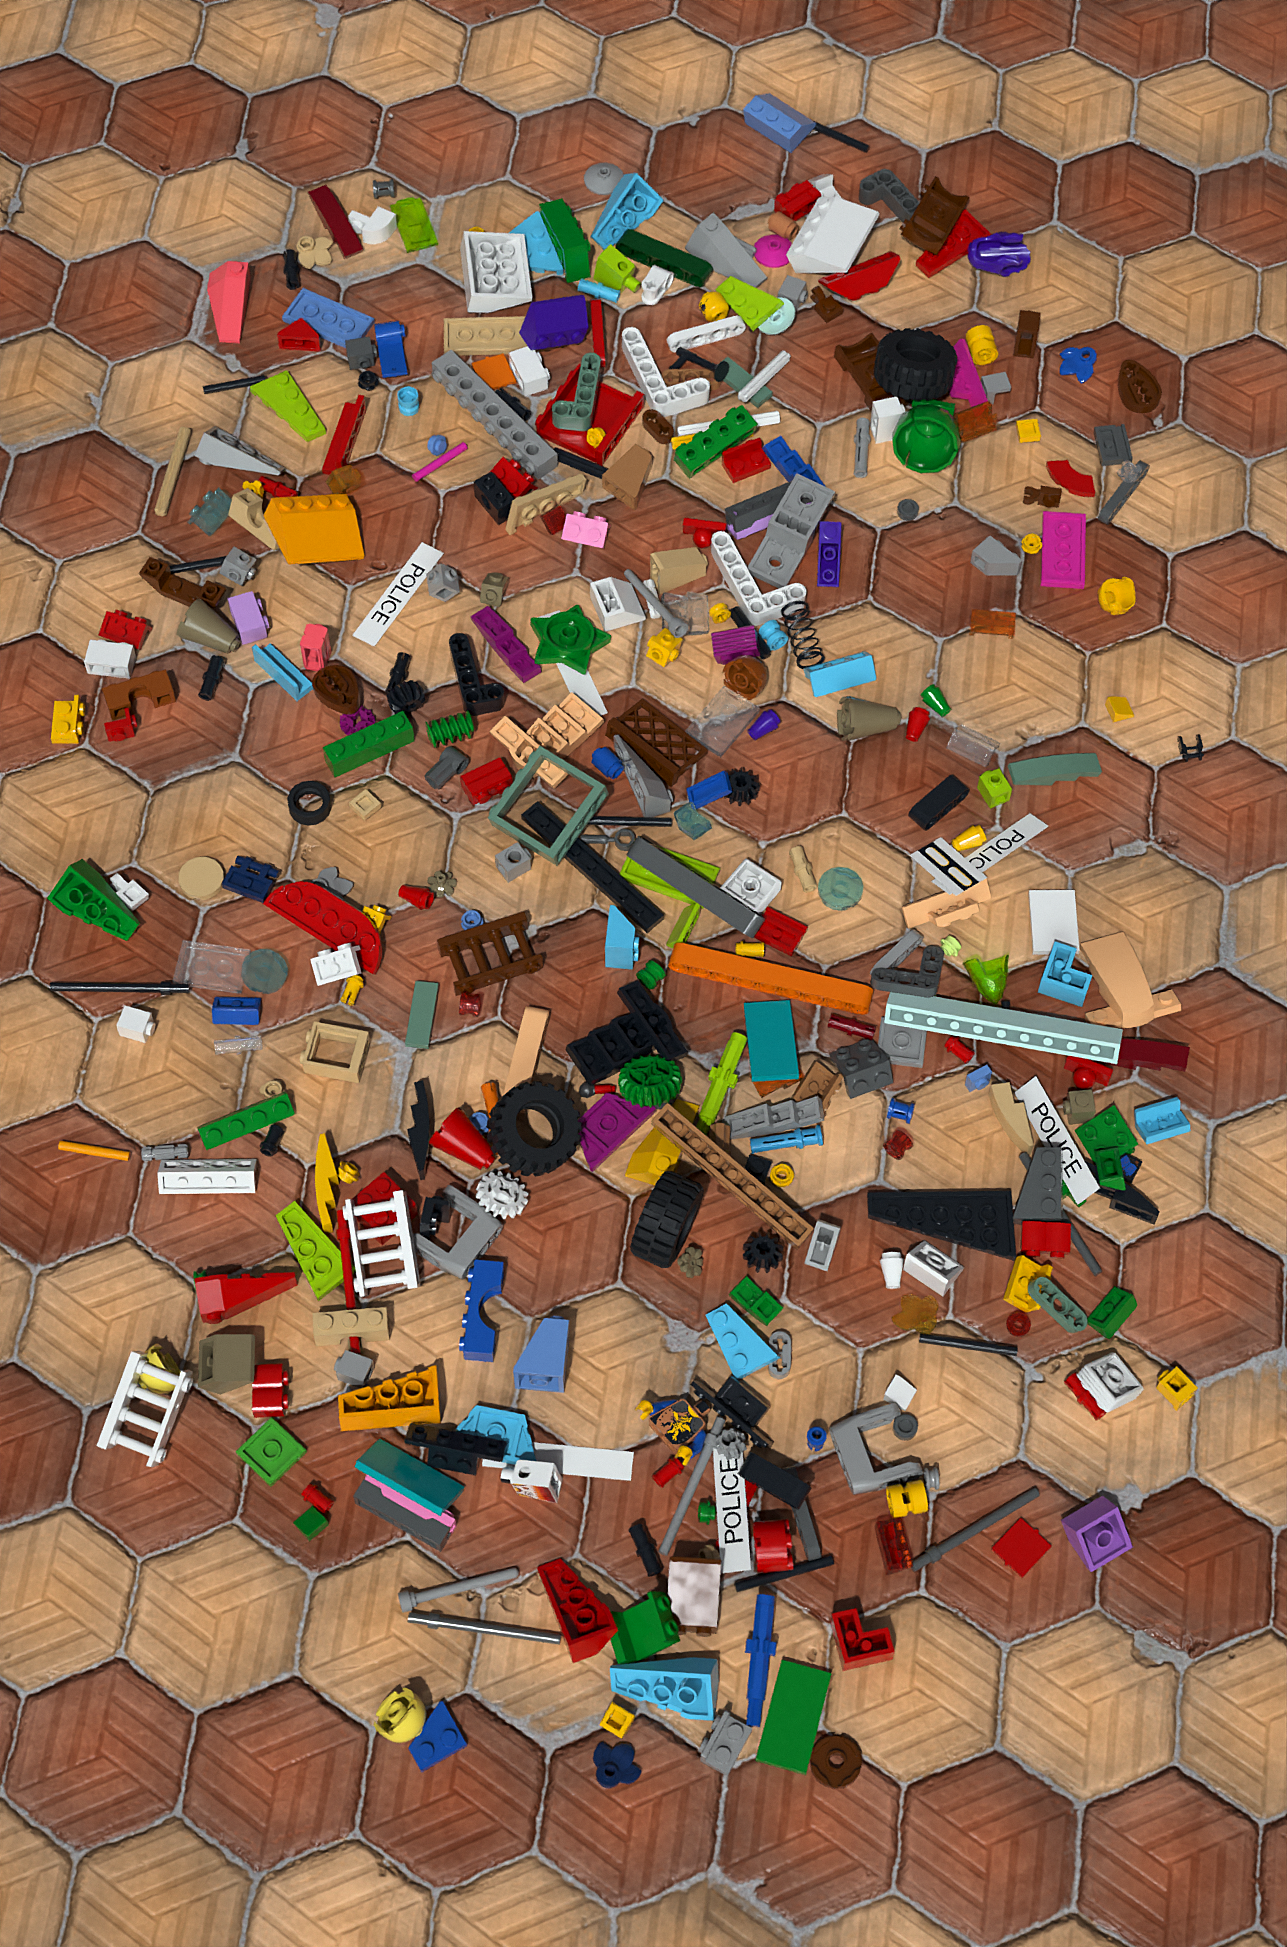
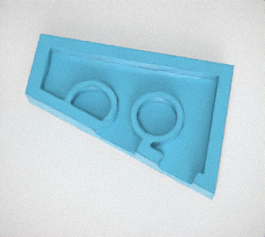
M727 1303L706 1314V1318L733 1376L738 1381L780 1358Z

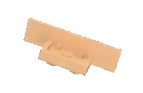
M987 878L957 896L953 893L949 895L943 891L902 906L907 928L909 929L928 921L937 927H946L952 921L972 917V914L979 912L978 903L991 899Z

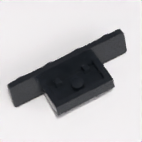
M731 1376L717 1394L700 1380H693L690 1385L695 1388L694 1393L702 1400L708 1399L714 1404L712 1408L721 1416L727 1415L733 1420L731 1424L740 1432L746 1431L752 1436L750 1440L756 1446L768 1448L774 1444L756 1428L770 1407L737 1379Z
M414 1423L409 1425L405 1437L406 1444L429 1448L427 1462L429 1467L475 1476L478 1471L479 1458L502 1462L507 1448L506 1441Z

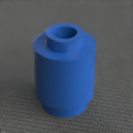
M599 747L593 752L591 763L607 778L615 779L623 772L624 766L622 761L609 748Z

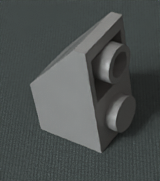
M988 536L972 551L970 563L985 575H1018L1022 560L1017 554L1005 548L999 540Z

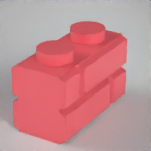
M306 624L304 635L301 638L300 648L305 669L318 672L320 669L327 667V661L330 659L331 647L328 629L321 624Z

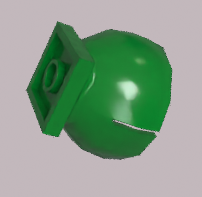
M937 400L912 401V407L902 414L892 433L894 454L903 466L906 464V468L919 473H934L951 465L961 445L959 425L953 417L955 404Z

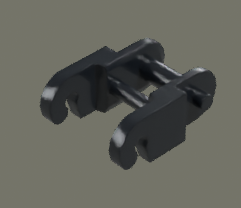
M1196 734L1197 745L1192 747H1186L1182 736H1178L1179 752L1183 754L1182 758H1184L1185 762H1188L1190 758L1202 760L1204 754L1201 753L1203 744L1200 734ZM1196 749V753L1188 754L1187 750Z

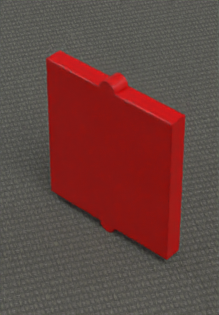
M1020 1518L991 1550L1004 1561L1005 1566H1010L1023 1578L1048 1552L1052 1545L1038 1534L1039 1530H1034Z

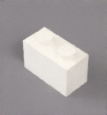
M528 346L509 352V366L524 396L548 389L550 375L548 369L542 366V358L539 352L530 350Z
M898 397L873 401L870 429L876 444L892 441V433L900 417L905 412L904 405L900 404Z
M90 640L84 663L87 674L131 679L136 655L133 645L128 643Z

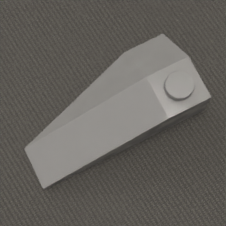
M714 212L697 225L685 246L689 254L709 262L714 272L728 278L732 276L755 288L767 280V276Z
M216 426L204 432L194 455L199 458L200 462L206 465L212 464L273 475H280L285 470V467L266 455L259 454L258 456L255 454V448L250 445L239 444V438Z

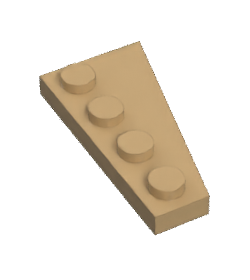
M581 473L574 477H568L561 482L553 483L543 489L535 490L525 496L512 500L505 530L509 535H512L516 532L518 526L523 524L526 527L533 523L532 518L537 515H547L556 504L560 507L583 494L586 478Z

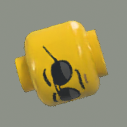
M714 291L707 292L702 296L699 302V309L708 322H714L727 317L729 305L721 293Z

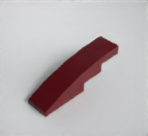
M323 185L309 191L308 195L324 228L328 230L334 244H337L343 258L347 259L362 253L363 247L328 186Z
M1122 1038L1117 1064L1097 1060L1092 1061L1136 1070L1138 1066L1158 1071L1161 1070V1067L1185 1072L1190 1047Z

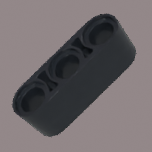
M952 774L917 802L909 811L908 816L924 831H927L961 803L968 795L970 789Z
M750 1452L737 1473L748 1482L797 1510L800 1509L812 1489L805 1482Z

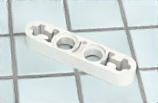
M732 316L672 333L667 338V344L672 352H676L679 347L691 349L740 335L745 331L746 326L741 316Z

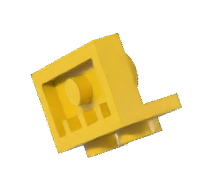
M74 695V701H54L51 730L52 744H79V736L83 735L84 731L81 716H85V703H81L79 695Z

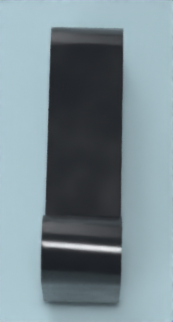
M462 633L453 634L449 639L450 657L464 711L468 710L470 716L500 711L505 705L503 687L497 683L480 686L468 637Z

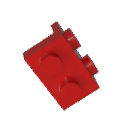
M502 457L491 471L514 499L525 496L530 489L534 491L538 489L533 483L535 479L528 472L523 473L520 470L522 466L515 459L508 460Z

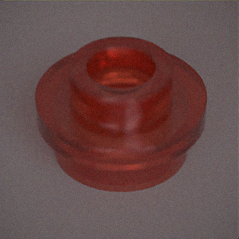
M1013 1313L1007 1319L1006 1328L1011 1335L1022 1337L1029 1332L1031 1322L1025 1314ZM1014 1323H1021L1022 1328H1016Z

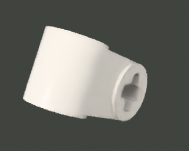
M656 265L652 266L648 275L642 281L644 292L641 298L643 303L647 305L657 304L666 290L670 288L674 273Z

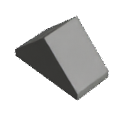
M817 1220L804 1264L828 1271L839 1241L840 1226Z

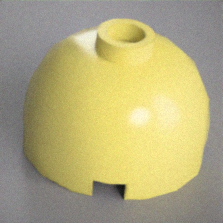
M156 1343L145 1351L148 1354L145 1359L148 1361V1364L175 1375H180L181 1371L170 1354L163 1355L160 1352L163 1348L161 1345ZM145 1373L140 1375L138 1380L143 1389L148 1388L157 1394H167L175 1389V1385Z
M402 1688L405 1692L400 1694L396 1691L391 1693L376 1712V1715L379 1717L377 1723L374 1722L376 1731L386 1739L396 1743L407 1742L417 1737L422 1732L426 1720V1709L422 1700L412 1690Z

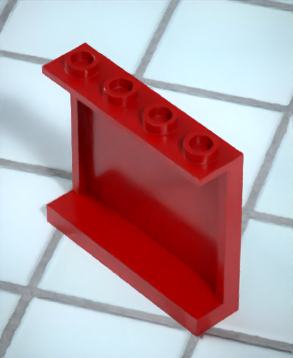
M578 364L575 370L569 372L564 385L559 386L554 399L549 400L544 413L538 415L535 426L537 434L541 438L603 466L644 408V393L636 391L632 397L599 381L591 428L599 427L604 430L606 435L597 448H594L587 441L588 430L559 429L552 423V406L555 402L575 401L581 364Z

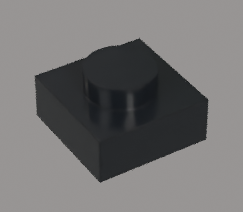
M749 1155L744 1169L765 1185L772 1162Z

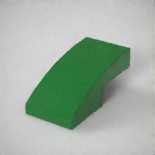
M747 1276L728 1294L744 1310L765 1326L783 1309L767 1292L763 1293Z

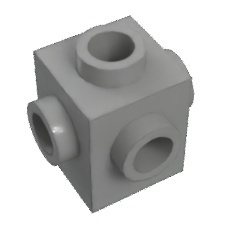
M233 547L224 559L219 573L242 586L247 579L251 580L254 576L256 569L253 567L257 559Z
M440 563L426 574L430 596L446 602L460 592L457 570Z

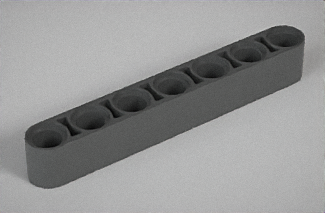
M639 835L626 854L629 858L750 938L755 937L765 921L762 915Z

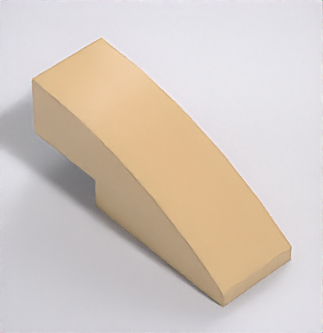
M1010 1082L991 1085L989 1098L1000 1125L1023 1153L1027 1152L1028 1155H1031L1034 1144L1024 1102L1014 1103Z

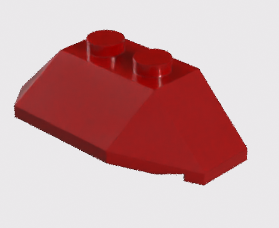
M889 251L851 266L847 273H833L818 279L820 284L849 300H858L864 294L878 292L880 288L887 286L901 260L900 255Z

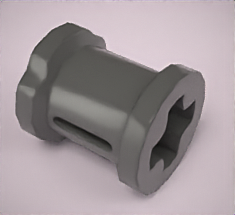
M393 179L384 182L373 180L374 199H377L378 196H391V198H395ZM379 188H388V190H379Z

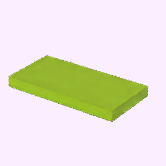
M659 847L715 884L720 873L719 867ZM627 856L619 873L624 880L691 905L697 903Z

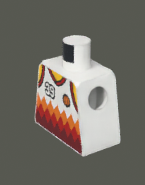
M517 1460L515 1469L503 1468L501 1472V1482L512 1484L518 1495L558 1503L563 1479L554 1463Z

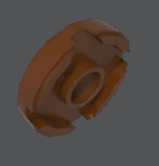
M827 1736L818 1741L813 1748L810 1757L811 1772L815 1779L823 1786L832 1789L845 1788L854 1783L860 1774L862 1766L861 1752L856 1744L847 1737ZM833 1755L840 1756L843 1760V1766L838 1769L831 1767L828 1761L829 1758Z

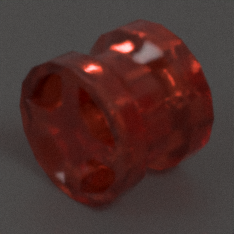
M462 992L459 1015L472 1014L473 1017H479L481 994L468 995L466 992Z
M896 1130L892 1134V1138L883 1143V1147L891 1157L901 1160L904 1152L913 1147V1142L905 1133Z

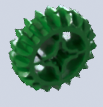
M650 1054L648 1057L640 1055L639 1059H631V1063H625L624 1068L620 1069L618 1079L621 1096H624L626 1101H631L632 1105L639 1104L641 1108L645 1105L651 1108L653 1105L660 1107L661 1103L669 1104L670 1099H676V1095L680 1093L682 1084L681 1071L679 1066L675 1065V1061H666L660 1055L651 1057Z

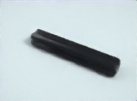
M555 447L553 449L557 453L558 462L602 479V475L609 469Z
M735 606L730 609V617L738 628L752 625L740 607ZM757 632L760 649L759 657L765 660L771 656V650Z

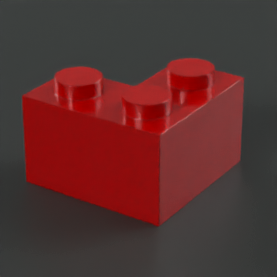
M857 1608L831 1614L830 1625L842 1671L893 1659L895 1651L888 1627L863 1633Z

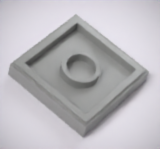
M881 1017L878 1047L888 1058L890 1064L922 1068L927 1031L884 1023L885 1017Z

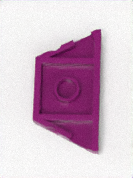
M606 1093L581 1116L578 1122L582 1123V1131L578 1135L582 1137L580 1145L590 1171L594 1172L656 1112V1108L654 1106L651 1108L647 1106L641 1108L639 1104L632 1105L631 1101L628 1102L617 1095Z

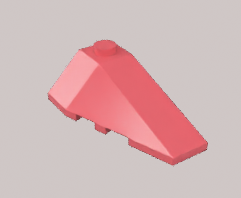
M227 261L209 275L207 292L219 342L240 343L251 281L248 262Z

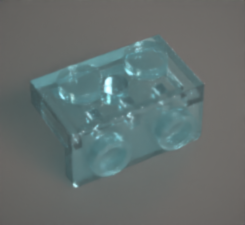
M219 487L214 492L209 490L203 496L202 500L204 503L200 507L196 505L189 512L191 518L187 521L188 524L194 522L209 537L229 516L232 499Z

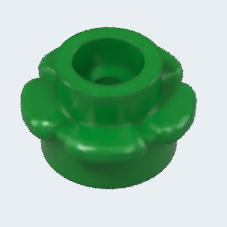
M707 1500V1502H699L698 1522L709 1525L710 1520L715 1519V1505H710V1501Z

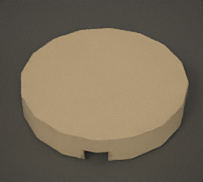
M196 857L188 860L181 867L179 885L183 893L189 898L207 900L214 897L222 889L224 872L220 864L214 859Z

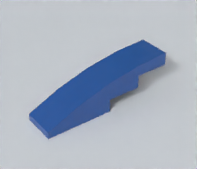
M781 435L763 446V451L788 482L792 481L796 473L825 486L809 463L806 465L795 449L791 451Z

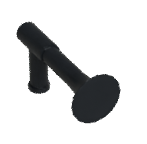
M679 347L676 351V355L679 358L669 367V369H680L688 360L713 372L714 379L717 382L722 381L727 376L729 364L726 361L715 364L682 347Z

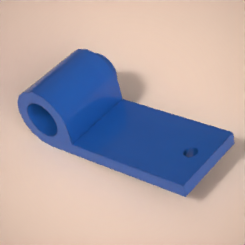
M399 321L374 324L382 377L407 375L402 337H405L404 324L400 325Z

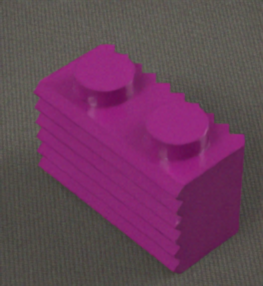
M754 625L711 633L714 658L718 664L726 665L730 660L740 655L760 656L758 634Z

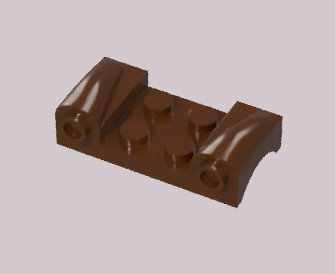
M935 176L930 186L927 184L924 186L920 193L923 197L910 220L905 218L899 228L902 231L901 236L914 245L935 255L944 244L970 198L967 195L959 196L948 192L942 186L937 176Z
M869 333L865 338L853 345H836L834 357L843 371H849L864 393V402L871 412L873 401L895 397L891 392L887 393L883 390V387L879 386L874 377V364L879 342L873 333ZM898 396L900 404L907 406L911 403V399L904 400L903 397Z

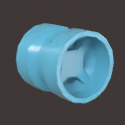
M410 386L401 388L397 394L399 411L405 416H413L419 411L418 392Z
M776 620L766 622L759 629L760 636L767 640V646L772 651L780 649L788 641V636L784 631L780 630V625Z

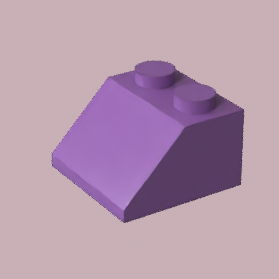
M1103 1495L1061 1520L1069 1542L1090 1572L1133 1548L1118 1507Z

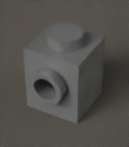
M370 337L345 340L350 370L374 366V357H377L375 344L371 345Z

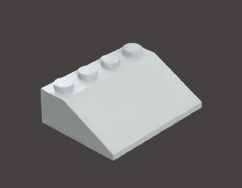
M819 197L786 254L795 273H847L879 216L878 211L838 197Z
M464 231L460 251L467 312L489 313L532 301L524 234Z

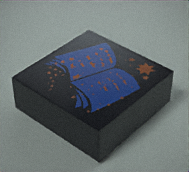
M1125 1153L1120 1156L1124 1181L1131 1184L1142 1165V1161Z

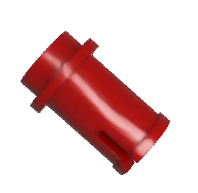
M951 1036L944 1045L947 1048L946 1051L948 1053L952 1052L964 1064H967L973 1058L975 1052L960 1042L959 1037Z
M669 1458L667 1460L668 1463L652 1475L653 1480L660 1488H663L677 1474H682L684 1466L677 1458Z
M310 1483L301 1493V1496L304 1497L303 1500L305 1502L309 1501L322 1514H326L334 1504L333 1500L318 1490V1485L313 1486Z

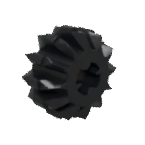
M413 680L403 681L401 684H397L395 688H391L390 692L386 695L388 705L394 714L401 711L409 714L421 707L422 703L425 702L424 691L418 682Z
M742 767L739 769V772L732 769L730 775L728 774L732 793L725 795L724 799L729 798L730 804L735 801L738 802L739 807L742 805V802L749 805L751 799L756 800L757 792L760 789L757 775L752 776L751 770L743 772Z
M759 1231L756 1233V1238L748 1237V1243L743 1245V1250L745 1251L743 1259L748 1260V1268L756 1266L755 1271L757 1273L761 1268H764V1271L768 1273L770 1267L774 1269L778 1267V1261L783 1259L781 1254L783 1246L778 1244V1237L770 1239L769 1232L766 1233L765 1237H762ZM761 1250H765V1255L760 1254Z

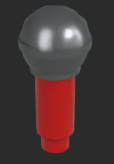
M585 1082L579 1087V1093L583 1098H590L595 1094H611L615 1092V1085L593 1084L590 1086Z

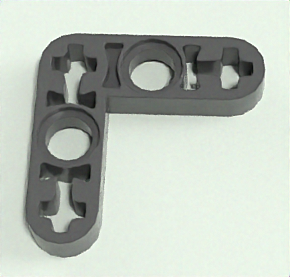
M938 946L926 947L923 951L919 974L877 968L871 973V986L881 991L919 997H933L938 991L944 951ZM925 970H933L935 973H928ZM900 981H906V982H909L910 984H901V983H899V982H900Z

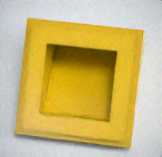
M1107 697L1105 706L1113 723L1134 717L1126 697Z

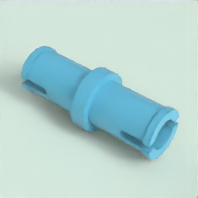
M581 278L578 285L579 292L594 295L596 299L603 298L615 303L618 302L621 290L604 286V283L599 282L597 284Z

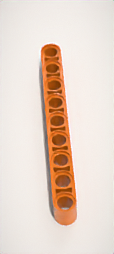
M681 942L674 944L668 967L671 970L859 1015L868 1014L874 993L873 989L866 985Z

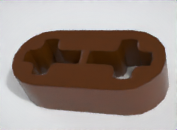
M649 409L643 413L642 425L646 431L660 444L671 443V438L674 437L672 425L657 410Z

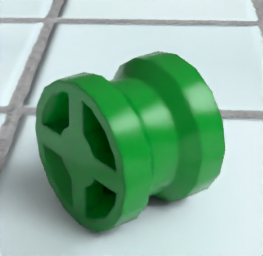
M649 960L645 964V968L639 970L636 976L646 988L653 990L657 986V981L663 980L666 974L660 965Z

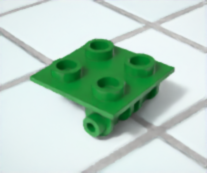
M1115 1105L1075 1130L1095 1165V1151L1118 1147L1120 1156L1125 1153L1130 1155L1135 1152L1134 1147L1139 1145Z

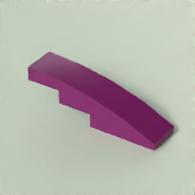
M489 606L470 616L490 646L523 683L541 673L540 666L535 664V661L528 655L527 648L514 636L513 630Z

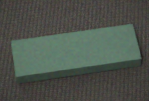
M728 356L722 360L729 364L727 376L723 381L735 391L739 392L754 378ZM763 386L748 401L759 408L772 397L773 392L766 386Z
M415 981L405 1040L406 1047L429 1049L439 989L438 983Z

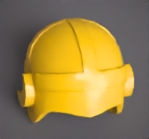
M1127 577L1122 579L1112 578L1104 581L1098 590L1100 607L1111 615L1126 613L1136 601L1134 582Z

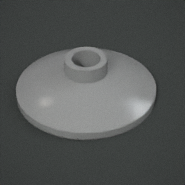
M597 163L589 167L585 172L584 183L587 189L595 194L610 195L624 174L614 164Z

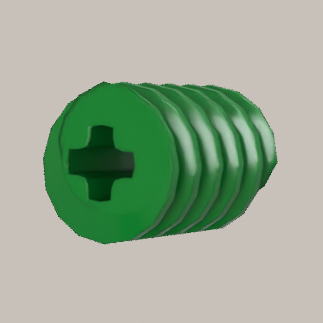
M468 710L465 712V718L459 712L457 713L456 720L453 715L448 716V722L444 717H440L439 724L435 719H432L431 727L425 721L428 738L434 748H437V741L439 740L445 746L447 738L453 744L455 736L460 741H463V734H466L471 739L472 732L474 731L473 722Z

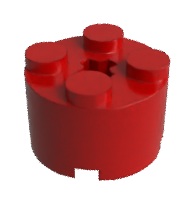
M778 1519L753 1522L757 1573L793 1570L789 1520Z

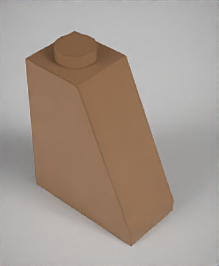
M635 444L602 475V488L633 510H636L652 468V455L650 452Z

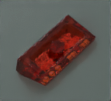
M901 1517L876 1522L874 1529L886 1575L913 1567Z

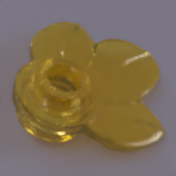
M912 1294L903 1295L901 1298L902 1312L891 1318L893 1323L902 1330L915 1329L919 1333L928 1334L937 1325L935 1314L938 1311V1303L931 1295L926 1296L923 1300Z

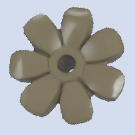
M437 871L434 874L435 877L430 876L427 882L431 885L428 888L430 892L436 893L437 897L443 898L444 893L447 896H451L454 893L453 887L456 886V880L452 879L450 872L442 874L441 871Z
M687 1247L686 1253H683L677 1260L681 1272H686V1277L693 1278L694 1275L699 1276L702 1273L699 1267L703 1266V1258H700L702 1251L700 1249Z

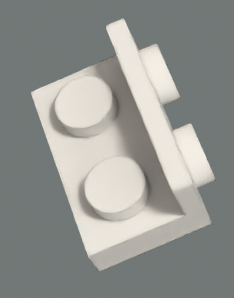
M351 943L337 946L338 951L332 952L331 949L317 952L318 957L310 959L317 985L361 974L355 952L361 950L360 945L352 947Z

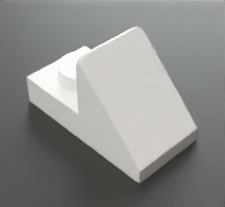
M822 174L808 180L813 187L821 192V197L841 198L832 185L833 174Z

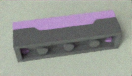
M792 481L725 508L727 530L738 540L766 529ZM804 497L801 499L804 504L811 503L809 498Z

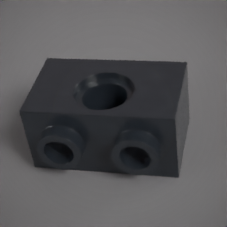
M491 471L474 481L475 498L494 521L500 525L508 520L514 498Z

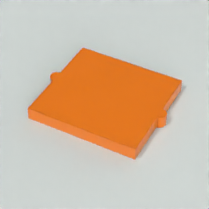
M504 353L490 358L487 356L483 360L471 363L474 372L492 390L516 383Z

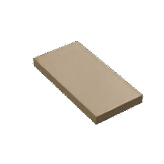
M526 316L444 318V354L452 350L457 356L499 355L503 353L509 354V352L527 347V344L519 334Z

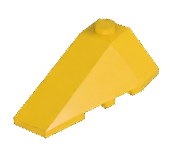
M677 1099L672 1107L694 1125L700 1106ZM653 1128L633 1152L625 1177L655 1185L665 1171L677 1173L683 1152L657 1129Z

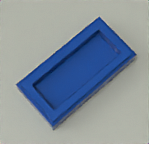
M724 770L686 788L690 808L693 810L732 793L728 773Z

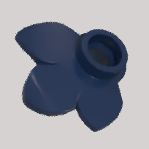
M600 1742L597 1745L593 1754V1762L597 1767L596 1779L602 1787L613 1788L619 1783L631 1784L639 1778L642 1770L632 1765L634 1749L631 1744H620L613 1749L604 1742ZM608 1771V1772L613 1773L614 1775H613V1776H607V1775L605 1774V1772Z

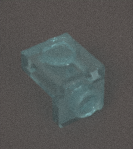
M691 801L674 812L679 830L693 840L712 829L710 821L697 813L695 805Z

